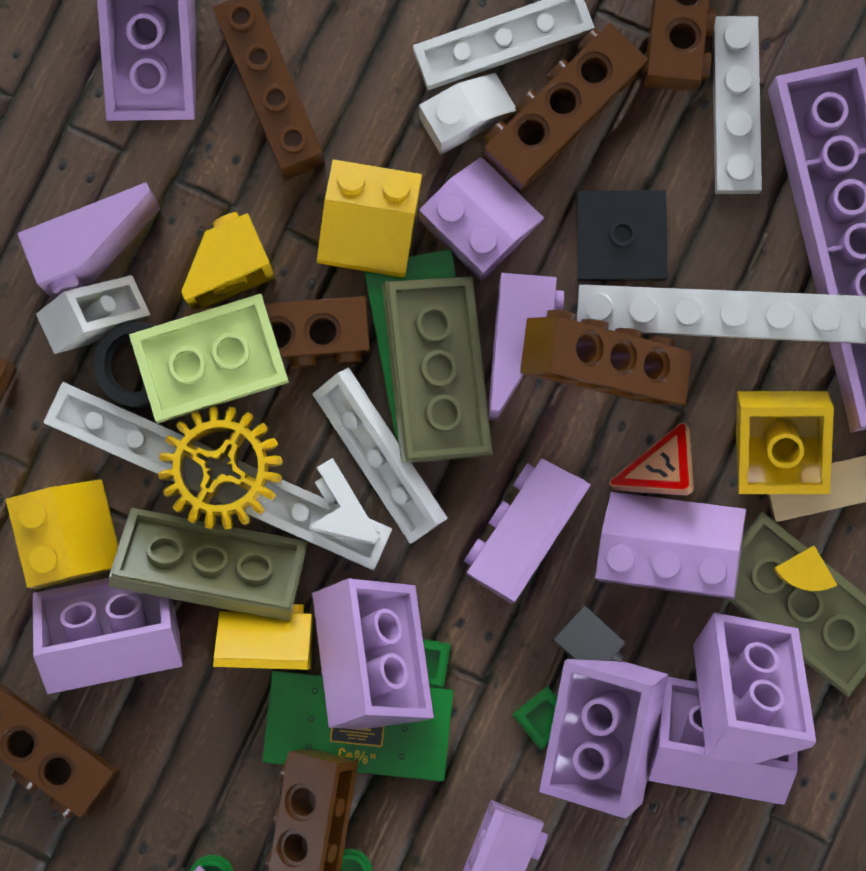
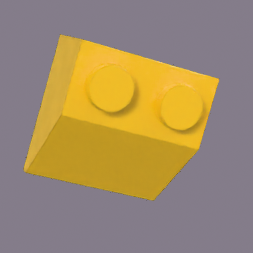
M333 159L324 202L317 263L405 278L420 198L422 174Z
M237 212L226 214L212 223L214 228L205 231L181 291L191 309L209 308L276 279L248 213L239 216Z
M737 391L736 449L739 494H830L834 407L828 391Z
M102 479L49 487L5 499L27 588L37 590L112 569L119 544Z
M294 604L290 621L233 610L220 611L213 667L312 669L314 615L304 614V605Z

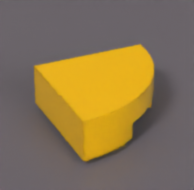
M815 546L807 548L773 568L774 572L785 583L801 590L822 591L837 586Z

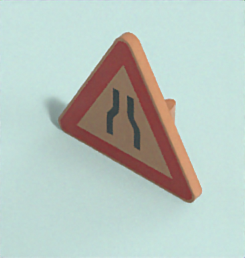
M686 423L678 424L610 480L611 488L616 491L689 495L692 493L694 486L690 429Z

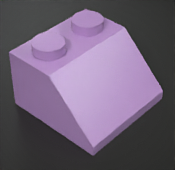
M482 157L450 178L419 209V221L443 245L451 249V252L481 282L544 220V217Z

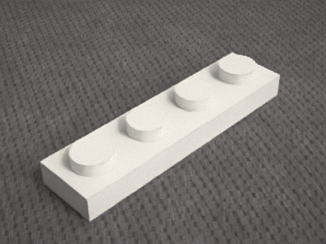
M541 0L413 45V52L428 91L586 36L595 27L585 0Z
M716 16L712 35L715 194H759L762 191L758 16Z
M349 367L335 374L313 393L314 398L410 544L448 519L412 463L401 464L399 443Z

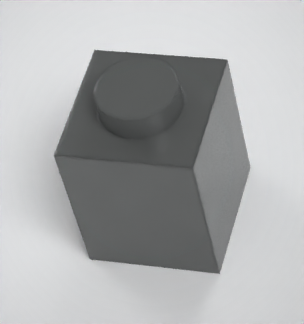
M585 605L581 606L551 639L572 659L620 662L624 657L619 650L625 642Z

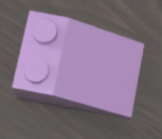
M97 0L106 121L194 120L196 118L195 0Z
M146 182L17 234L37 284L53 299L65 291L81 288L95 282L160 210V207Z
M501 273L497 296L488 409L489 420L497 421L525 375L520 373L527 318L546 317L547 310H563L564 291L556 290L557 277Z
M491 800L463 871H526L530 858L538 860L545 846L548 834L541 832L544 823L542 820Z

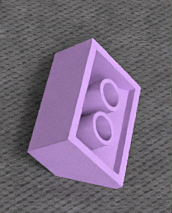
M542 458L536 467L527 463L513 486L520 490L513 503L509 505L502 501L489 521V524L496 529L486 543L478 538L466 556L464 562L471 566L466 575L508 603H514L591 484Z
M611 492L601 532L595 579L601 582L735 600L746 509Z
M109 578L33 593V656L47 694L182 667L180 633L173 599L109 587Z
M348 578L312 593L329 728L368 729L434 718L416 586Z
M713 613L693 644L706 758L753 765L813 747L816 743L799 628Z
M565 660L539 792L625 819L642 805L669 674L627 662Z
M668 677L649 768V781L784 805L797 774L798 752L753 765L706 758L698 683Z

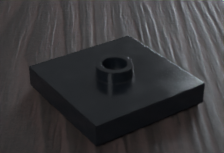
M666 190L577 191V281H666L668 279Z

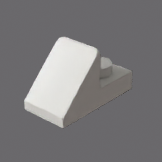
M332 458L318 466L317 469L322 478L315 481V484L328 505L337 501L340 507L311 524L309 528L314 531L372 545L380 541V536L334 459Z

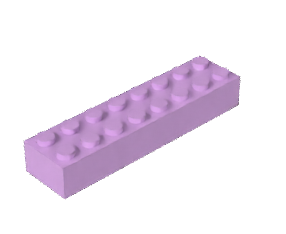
M864 57L776 76L767 90L817 294L866 296V65ZM829 342L850 432L865 430L866 344Z

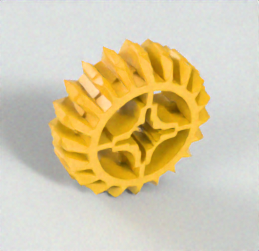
M216 406L209 408L210 421L204 422L203 417L198 411L193 412L191 415L196 427L190 430L184 422L179 421L176 426L185 436L179 441L175 437L168 435L165 442L171 447L176 448L175 453L163 452L159 455L161 461L172 464V469L159 471V478L161 480L174 479V484L166 487L163 493L167 498L178 494L182 496L173 506V509L178 513L184 511L189 505L192 506L187 520L193 524L199 520L202 513H205L204 523L207 529L214 528L217 516H222L224 529H232L233 521L231 515L237 514L241 523L247 525L250 523V518L245 511L248 507L252 506L256 513L262 515L265 509L257 499L261 495L272 501L276 498V494L265 486L267 481L275 484L282 482L281 475L269 472V467L283 464L282 457L276 455L267 456V452L274 450L278 443L275 438L261 443L260 439L267 433L268 427L262 423L251 431L249 428L253 423L254 416L249 412L242 417L240 423L236 422L237 410L235 407H228L225 420H220V413ZM211 433H232L229 440L226 439L223 445L215 451H206L194 446L198 440ZM245 439L252 444L257 455L258 472L256 479L247 475L238 467L237 460L241 452L240 447ZM186 457L199 464L203 469L204 477L197 497L191 493L185 480L184 466ZM205 457L212 462L213 460L221 462L225 457H229L231 461L227 465L241 479L231 475L220 474L217 480H213L211 474L215 472L201 458ZM226 485H236L248 491L247 494L233 503L226 505L209 504L212 497L216 496L220 489Z

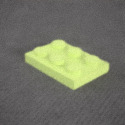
M261 293L129 334L157 423L289 383Z

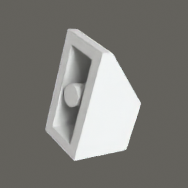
M496 73L457 83L419 105V119L440 155L517 113L514 103Z
M130 275L65 291L36 313L54 354L90 345L102 339L108 331L119 324L141 321L150 316V313L133 276Z

